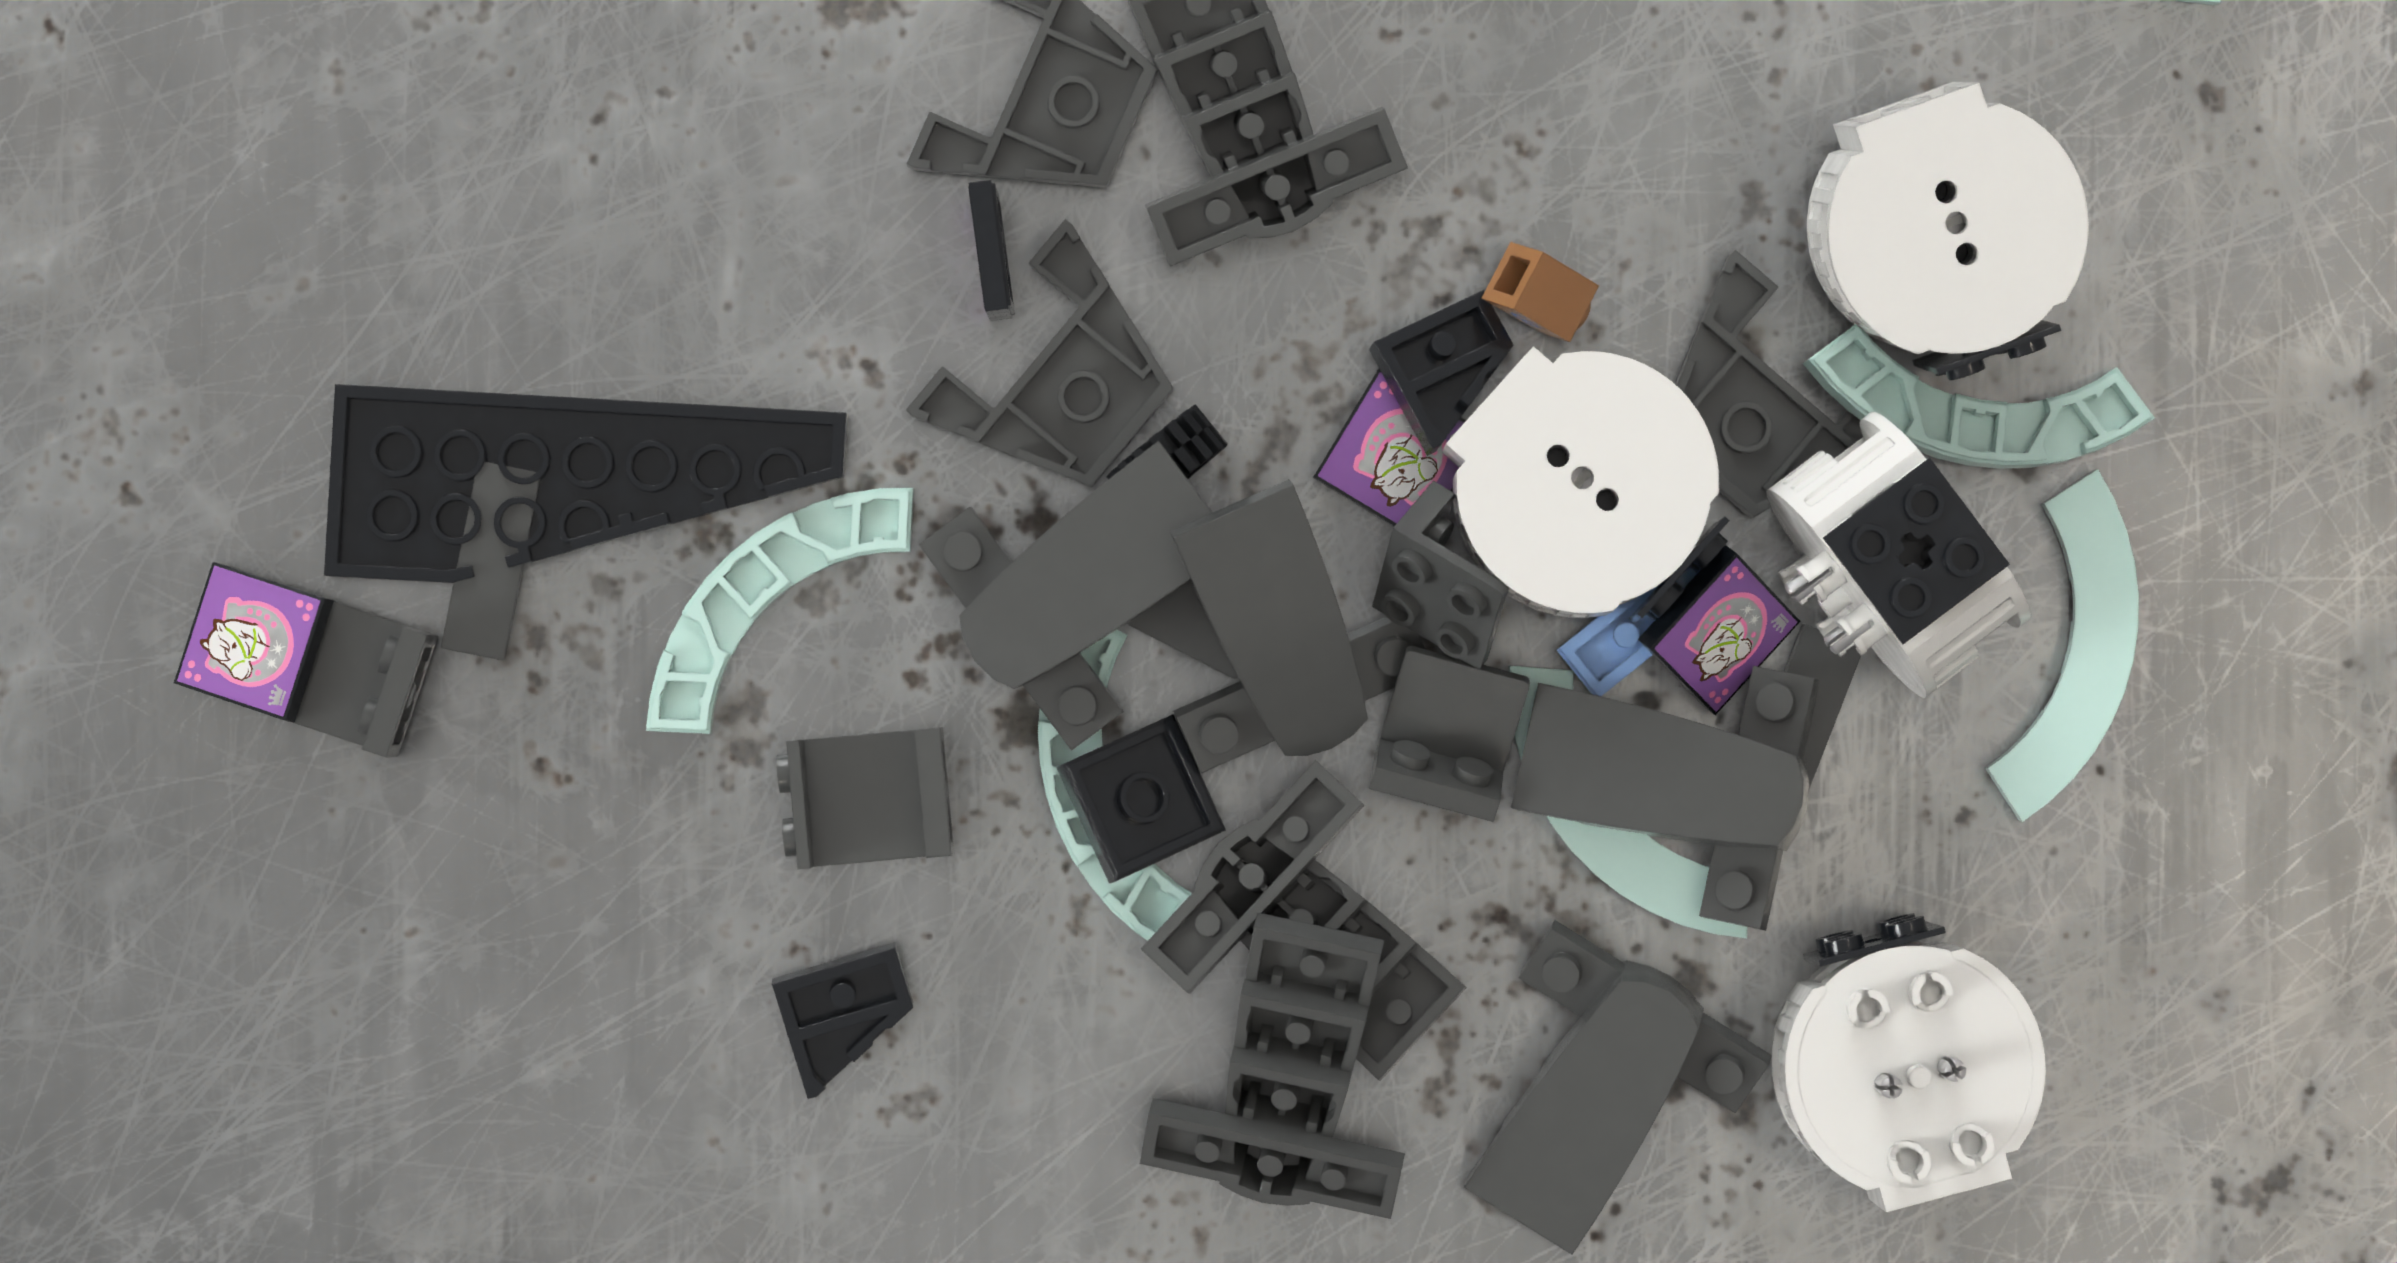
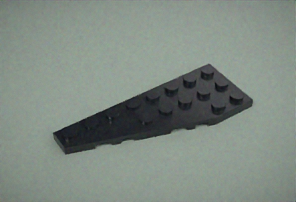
M335 384L324 576L454 583L475 577L472 566L457 568L461 544L472 540L481 527V511L476 502L471 499L475 475L481 470L484 462L498 464L502 474L508 480L517 484H531L540 479L536 502L525 497L510 498L503 502L495 513L494 528L497 536L503 543L518 548L519 553L505 556L507 567L510 568L844 478L848 414L844 412ZM506 466L536 473L530 477L520 478L511 474ZM514 504H526L534 509L529 538L526 541H513L502 530L501 519L503 513ZM470 506L474 512L475 521L471 531L463 536Z

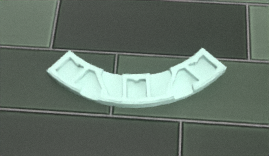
M1856 324L1802 363L1819 384L1858 419H1863L1871 412H1877L1900 429L1921 453L1967 466L1997 469L2032 468L2065 462L2093 453L2125 438L2155 418L2117 367L2077 390L2029 403L1981 400L1957 393L1952 395L1920 381L1917 375L1911 373L1887 355Z
M2098 469L2093 470L2041 504L2055 530L2063 551L2072 587L2073 621H2071L2067 651L2060 672L2061 676L2044 710H2041L2035 721L2015 744L1985 767L2020 822L2025 821L2048 804L2075 778L2093 755L2114 719L2125 693L2134 661L2139 612L2135 560L2127 529L2116 501Z
M914 488L872 489L846 493L814 503L781 517L756 532L732 551L706 577L686 604L679 621L670 635L657 666L649 699L646 731L712 734L714 709L721 682L733 654L754 622L776 599L791 587L816 572L861 556L890 552H911Z
M1118 629L1081 652L1106 688L1108 687L1116 658L1128 636ZM1039 709L1038 742L1040 767L1046 797L1057 830L1072 860L1092 889L1115 915L1148 941L1192 893L1175 882L1156 863L1109 884L1056 768L1102 747V729L1071 751L1042 710Z
M1508 666L1509 672L1527 676L1530 680L1529 691L1514 736L1520 761L1523 755L1538 683L1573 690V670ZM1546 816L1550 825L1569 850L1595 876L1621 896L1647 911L1677 924L1712 934L1747 939V927L1699 916L1709 866L1701 865L1676 854L1657 843L1647 834L1585 825L1575 821Z

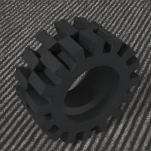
M1195 404L1154 434L1142 446L1138 447L1129 457L1117 465L1106 478L1110 479L1157 441H1160L1187 479H1189L1228 444Z

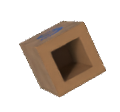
M1510 242L1481 299L1537 332L1570 342L1576 330L1586 321L1590 312L1591 301L1599 285L1542 251Z

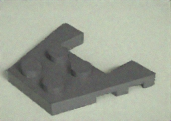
M1003 0L1042 17L1043 21L993 135L987 137L929 111L908 159L907 166L916 171L1107 188L1157 75L1158 68L1080 0Z
M1065 219L1030 260L1029 265L1078 305V309L996 407L993 408L942 366L908 406L906 411L916 419L1093 487L1174 388L1119 302L1100 268L1093 260L1074 226Z
M1735 249L1725 260L1675 385L1693 403L1710 433L1717 455L1719 492L1751 519L1771 507L1766 493L1769 488L1817 452L1824 451L1825 454L1828 453L1833 458H1836L1860 440L1863 435L1860 429V419L1847 411L1835 424L1737 339V335L1779 287Z

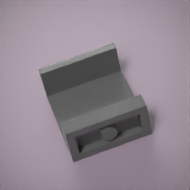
M943 727L786 741L787 754L777 755L780 793L791 792L793 818L782 819L784 852L786 857L796 856L798 870L817 866L917 857L932 858L952 856L954 854Z

